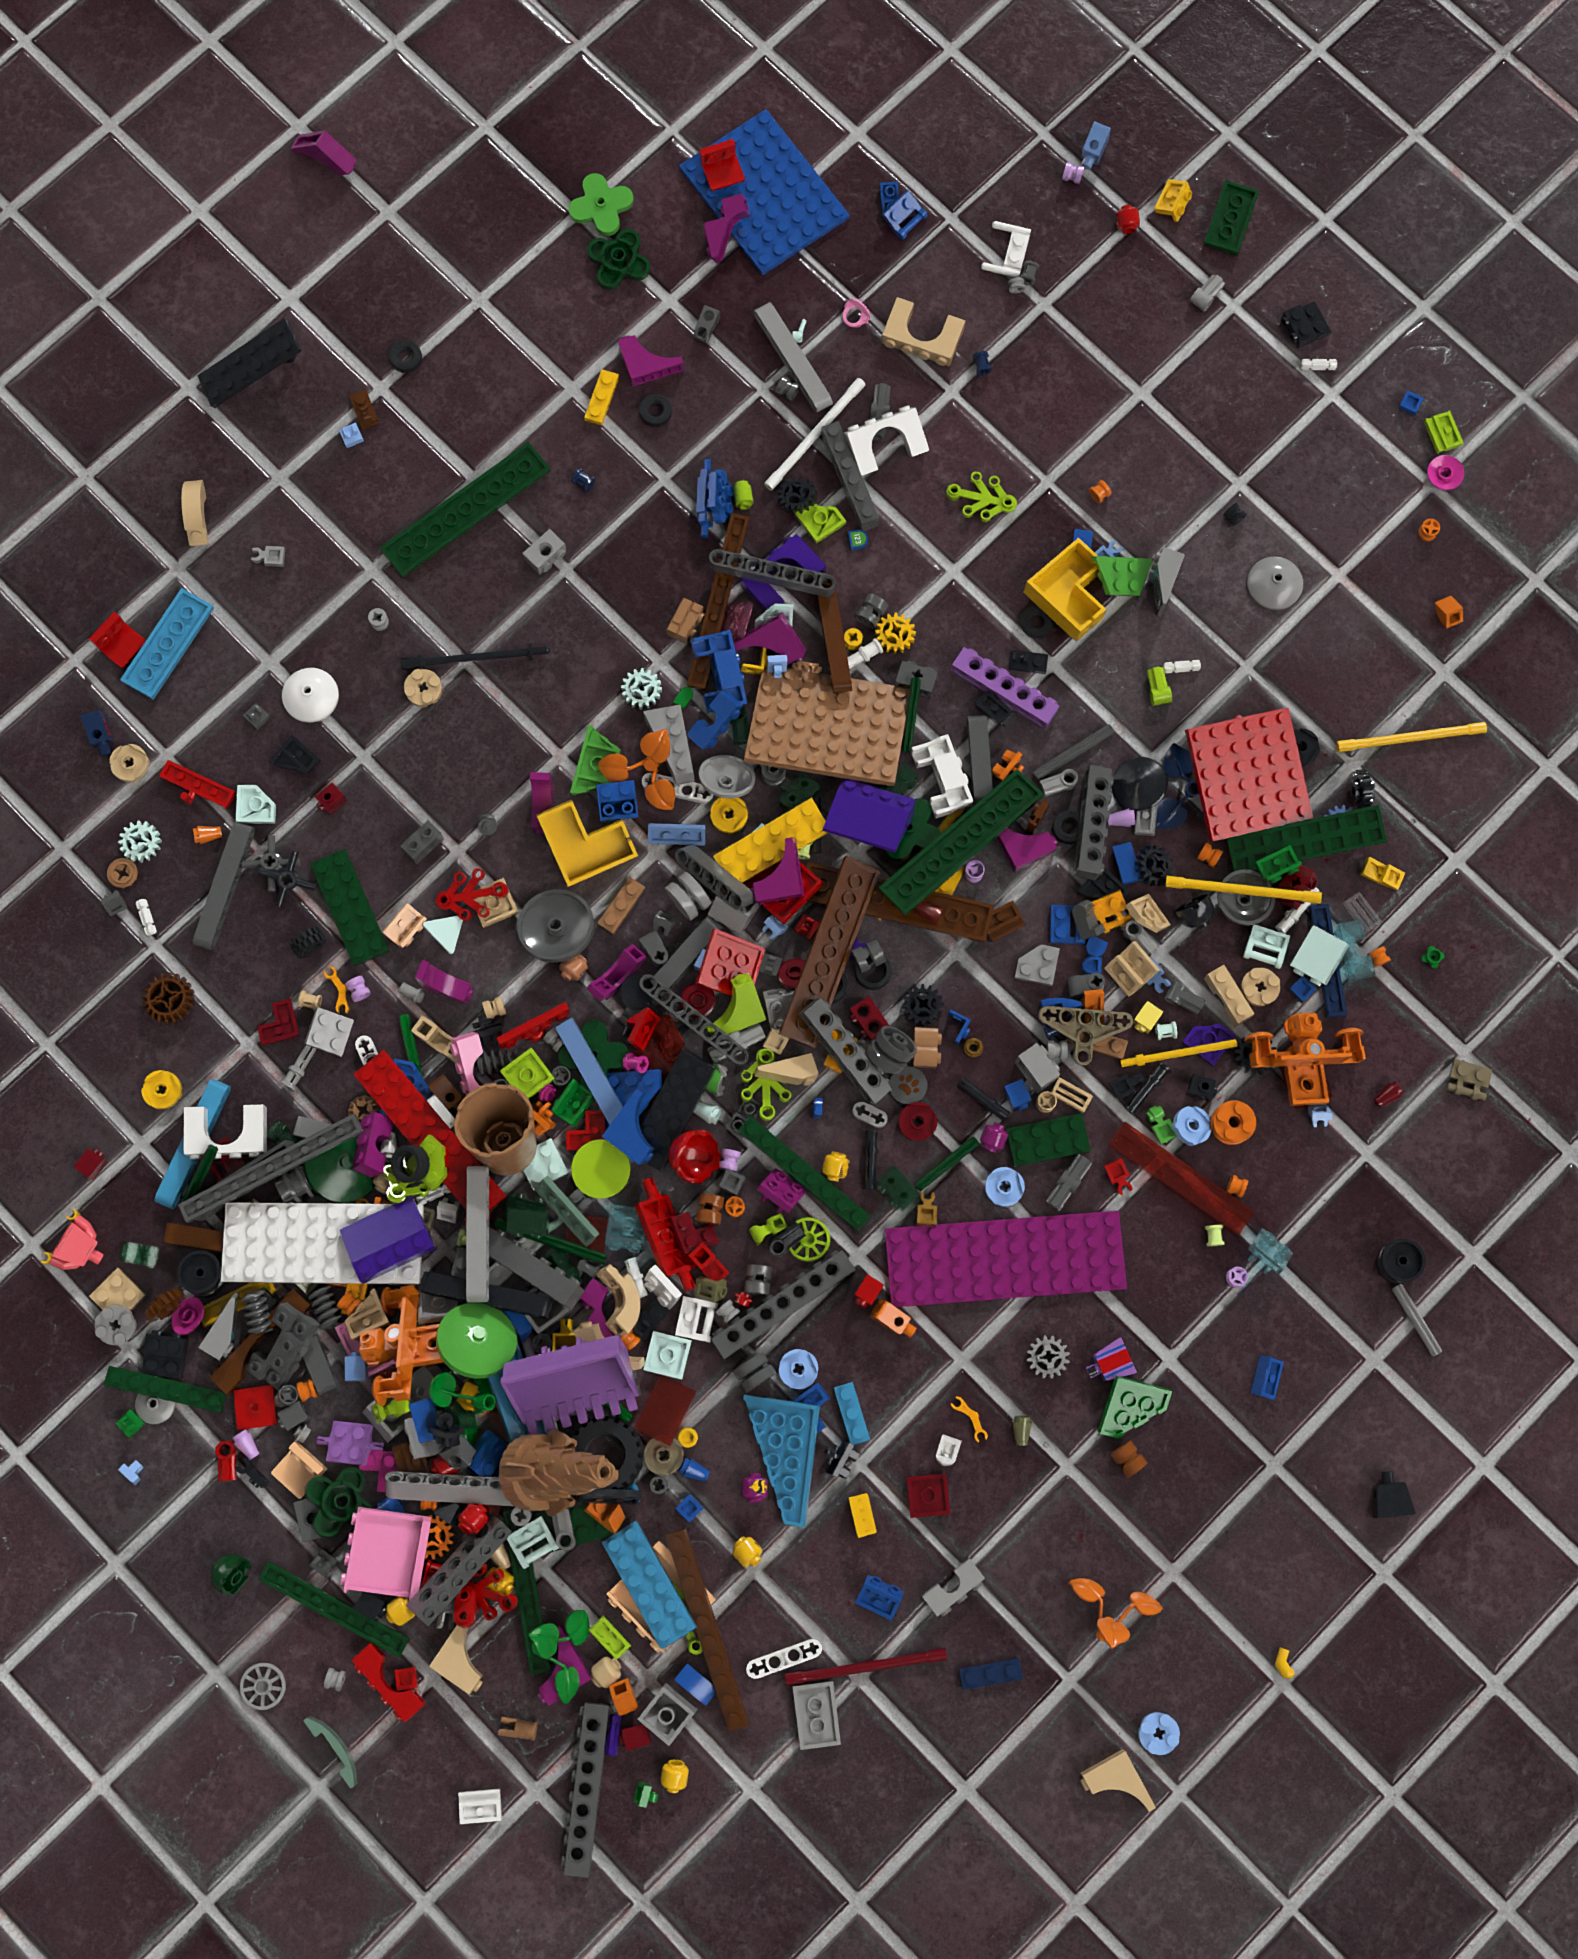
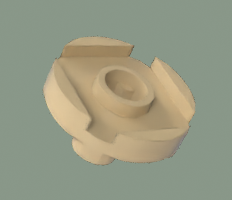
M415 669L405 680L404 692L413 705L427 707V705L434 704L440 699L442 685L439 677L433 671ZM426 684L428 690L420 692L419 686Z
M135 744L119 746L110 756L112 773L124 782H137L146 774L150 763L145 751ZM131 759H134V764L132 766L126 767L127 764L125 763V761H130Z
M1254 968L1243 977L1241 992L1246 1001L1253 1006L1262 1007L1269 1005L1276 1000L1280 993V979L1266 968ZM1263 983L1265 990L1257 991L1258 987H1256V984Z

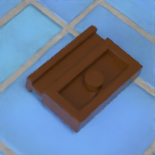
M1043 799L1041 804L1037 803L1029 817L1032 820L1028 823L1026 833L1033 835L1034 830L1038 827L1048 810L1049 802Z
M1013 900L993 910L987 934L992 943L1026 926Z
M410 1441L391 1447L399 1472L430 1473L426 1457L414 1459L409 1449Z

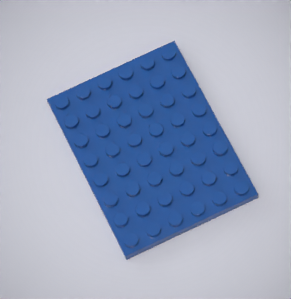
M767 109L711 144L714 145L734 139L736 156L745 177L744 182L711 191L700 163L699 153L679 165V170L718 219L723 218L720 210L722 206L721 199L738 194H743L747 199L750 217L737 222L730 235L762 276L850 219V214Z

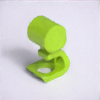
M781 1213L767 1219L766 1225L753 1226L749 1229L757 1246L761 1244L765 1236L769 1234L777 1235L788 1227Z
M394 1399L385 1407L377 1403L371 1406L377 1424H380L390 1415L398 1418L411 1413L409 1400L396 1401Z

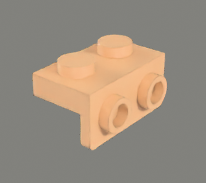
M406 903L382 933L401 948L407 947L414 939L412 936L424 928L423 923L427 918Z

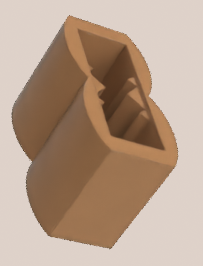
M914 1028L913 1042L917 1047V1053L913 1057V1067L936 1069L937 1064L941 1063V1052H938V1045H941L942 1034L938 1033V1028Z

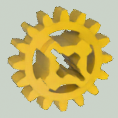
M897 613L894 614V617L887 614V619L881 618L882 624L877 623L876 628L878 630H875V635L878 637L876 639L882 642V648L887 647L886 652L892 649L894 654H896L897 650L903 653L904 647L910 649V643H914L915 639L913 637L916 635V631H913L915 625L910 624V618L905 620L904 614L901 617H898ZM888 625V630L883 633L884 628ZM908 634L906 640L903 641V637Z

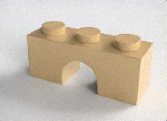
M1225 965L1206 975L1204 978L1212 993L1214 995L1217 994L1225 1006L1224 1012L1233 1027L1240 1025L1254 1015L1253 1010Z
M422 1015L411 1032L450 1061L457 1063L456 1057L453 1056L450 1049L452 1044L451 1038L454 1037L445 1033L436 1024Z

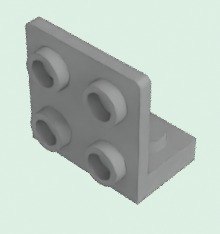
M784 987L763 992L770 1030L773 1028L780 1031L794 989Z
M441 1410V1411H436V1412H437V1415H439L440 1413H442V1410ZM413 1418L404 1419V1430L409 1438V1449L414 1459L440 1454L446 1443L438 1444L435 1439L420 1443Z

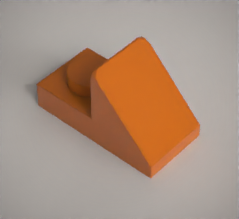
M1103 989L1084 991V998L1081 999L1082 1009L1104 1011ZM1084 1012V1023L1087 1024L1090 1022L1091 1017L1088 1013ZM1104 1014L1100 1016V1023L1104 1025Z
M587 1503L584 1508L586 1513L612 1534L617 1532L626 1518L619 1504Z

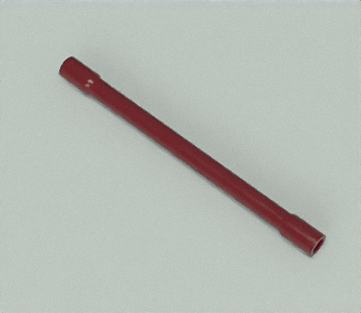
M945 1648L929 1650L924 1653L811 1671L786 1673V1686L921 1663L947 1661Z

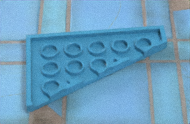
M745 1394L743 1399L746 1401L749 1411L748 1415L753 1423L757 1442L760 1444L763 1454L762 1458L767 1466L771 1485L774 1487L783 1522L786 1525L806 1527L820 1406Z

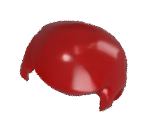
M702 1129L687 1131L679 1135L670 1146L668 1157L671 1168L678 1177L687 1183L703 1184L704 1180L711 1177L713 1171L720 1168L719 1160L721 1153L718 1150V1142L708 1131Z

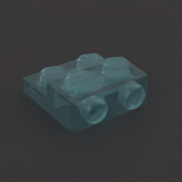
M611 1204L605 1246L609 1247L612 1251H619L620 1248L628 1249L631 1253L645 1251L647 1237L635 1207Z

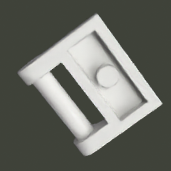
M683 1296L675 1336L710 1343V1331L718 1303ZM701 1307H707L702 1334H697Z

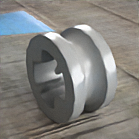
M1016 277L1008 281L1010 293H1021L1025 290L1023 278Z

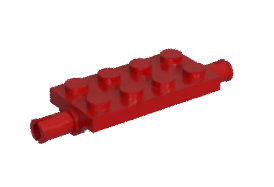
M648 1178L641 1182L648 1198L646 1201L634 1205L658 1268L666 1277L679 1276L684 1292L696 1288L690 1273L692 1269L696 1268V1264L688 1256L689 1254L682 1256L669 1221L676 1214L668 1194L662 1196L657 1190L654 1178Z

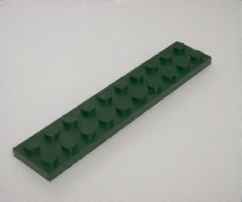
M526 442L380 547V550L401 577L404 578L551 472V469L533 446Z
M1016 769L879 887V891L904 916H907L1040 801L1044 794L1024 774Z

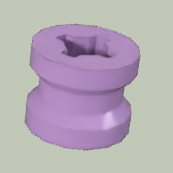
M1234 1267L1226 1274L1227 1283L1234 1288L1244 1285L1248 1280V1274L1242 1267Z

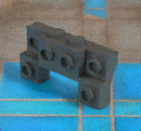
M288 1302L279 1304L271 1319L282 1329L268 1356L262 1351L254 1352L245 1368L258 1380L265 1379L278 1391L288 1384L293 1373L299 1368V1362L307 1353L308 1345L320 1325L316 1320L299 1312Z

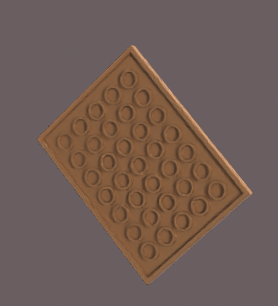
M767 667L764 668L758 687L744 762L895 786L910 688L851 678L852 691L834 694L831 677L828 674L787 668L786 672L781 673L782 678H774V672L768 673Z

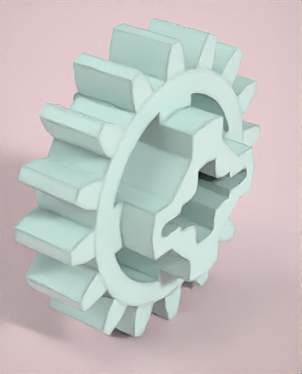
M641 668L640 672L634 669L633 675L627 673L629 679L623 678L625 685L621 686V690L624 691L622 696L626 698L627 704L632 702V708L639 705V709L642 710L643 705H646L648 709L650 703L656 704L655 698H661L659 694L662 692V687H659L661 681L657 680V674L651 675V670L645 673L644 668Z
M137 821V825L131 822V828L129 829L124 827L126 832L125 834L120 833L123 840L118 841V843L122 845L120 850L123 853L125 852L124 856L126 858L131 857L133 862L138 858V861L143 863L144 858L150 861L151 854L156 857L154 851L161 849L157 843H161L162 840L157 838L160 836V833L155 831L156 828L153 825L150 826L146 821L142 825L140 821ZM148 833L151 834L152 841H150V840L148 839V838H149V834H148ZM128 842L132 844V850L129 849Z

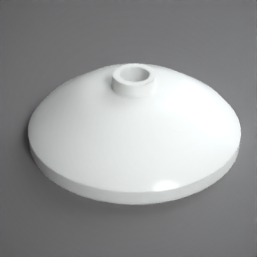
M305 668L293 673L285 682L282 690V701L287 712L293 718L308 723L318 722L328 717L334 711L339 699V691L334 679L327 672L317 668ZM311 689L310 693H305V690Z

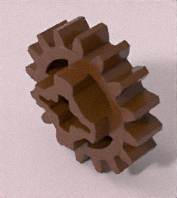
M180 1288L158 1294L149 1303L150 1306L145 1311V1317L151 1323L159 1318L163 1320L166 1317H170L181 1306L180 1303L185 1299L186 1295Z

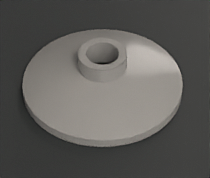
M138 1394L135 1401V1409L137 1415L144 1422L160 1424L171 1417L175 1409V1402ZM152 1400H155L157 1403L154 1408L150 1405Z

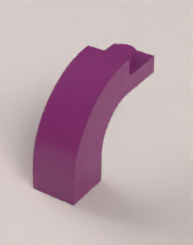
M632 944L623 950L619 958L606 973L590 983L586 989L600 1002L604 999L608 1000L621 989V985L627 978L635 974L647 956Z

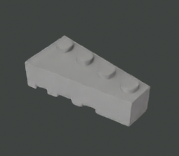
M681 705L643 711L645 722L651 732L666 729L668 732L670 754L665 762L675 784L695 782Z

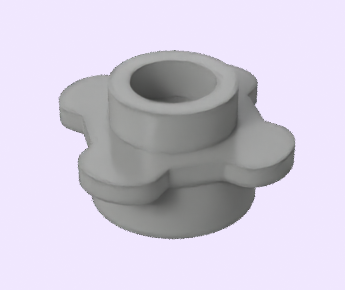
M305 1423L303 1426L299 1425L293 1434L295 1442L303 1443L308 1437L311 1429Z

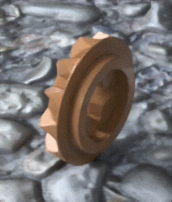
M798 660L796 663H792L794 670L812 673L822 672V667H819L817 663Z
M116 859L108 867V880L115 887L125 888L132 886V883L137 880L138 870L136 864L130 859ZM124 869H126L125 872L129 875V877L123 876L122 878H120L121 875L117 871H124Z
M363 1095L356 1097L350 1102L349 1116L356 1114L360 1125L366 1114L360 1116L361 1112L357 1107L364 1108L368 1106L366 1110L369 1113L380 1112L379 1105L372 1097Z

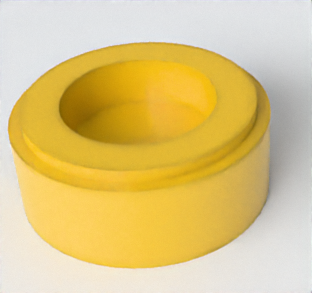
M684 1428L678 1434V1441L681 1446L691 1448L697 1443L698 1435L694 1429Z

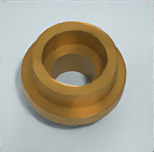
M976 1038L968 1039L964 1044L966 1055L972 1058L981 1055L983 1051L982 1042ZM975 1045L977 1050L971 1051L970 1046Z

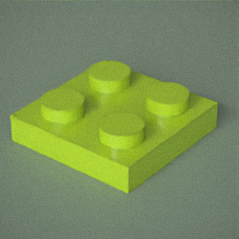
M532 1048L500 1070L508 1083L521 1090L528 1099L555 1080Z

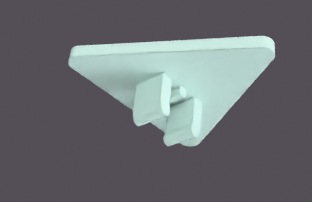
M459 916L426 921L423 923V927L449 954H453L463 920Z

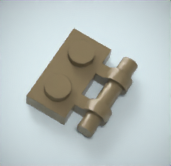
M1454 1059L1449 1078L1456 1080L1455 1084L1448 1083L1446 1090L1452 1091L1455 1095L1469 1096L1470 1099L1476 1101L1478 1099L1485 1101L1487 1094L1480 1092V1087L1484 1089L1489 1087L1493 1069ZM1463 1082L1473 1085L1472 1089L1463 1087Z

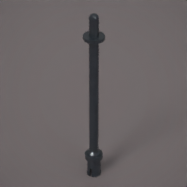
M529 643L528 648L431 658L417 655V657L401 658L402 670L423 669L427 665L529 656L530 660H533V655L550 653V648L547 646L532 648V644Z

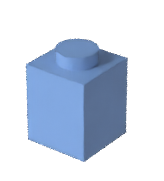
M351 1352L350 1356H345V1381H368V1364L361 1358L359 1352Z

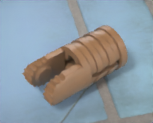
M501 1717L502 1724L515 1726V1729H499V1736L535 1741L538 1722Z

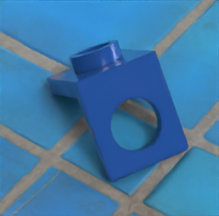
M950 1009L948 1016L964 1024L954 1043L958 1046L961 1038L966 1039L970 1031L967 1027L971 1020Z

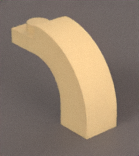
M203 480L186 481L182 487L181 499L184 528L187 531L189 546L206 545L209 543L204 517V502L206 500Z
M609 1264L600 1269L596 1275L611 1290L615 1299L614 1313L605 1324L615 1335L622 1337L632 1330L638 1320L640 1296L631 1276L628 1273L621 1276L618 1270Z

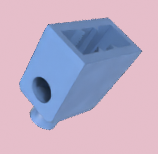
M1094 121L1082 150L1081 158L1083 161L1081 165L1084 166V169L1091 170L1093 164L1098 165L1109 142L1110 127Z

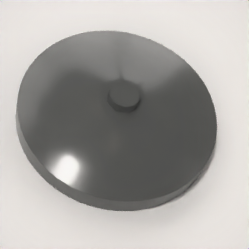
M562 889L548 890L534 896L523 907L517 922V932L525 950L536 959L551 963L563 962L576 957L588 946L594 933V917L587 902L578 894Z

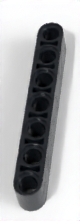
M424 1272L419 1292L467 1303L466 1279ZM489 1284L488 1302L475 1303L486 1304L503 1311L548 1319L553 1298Z

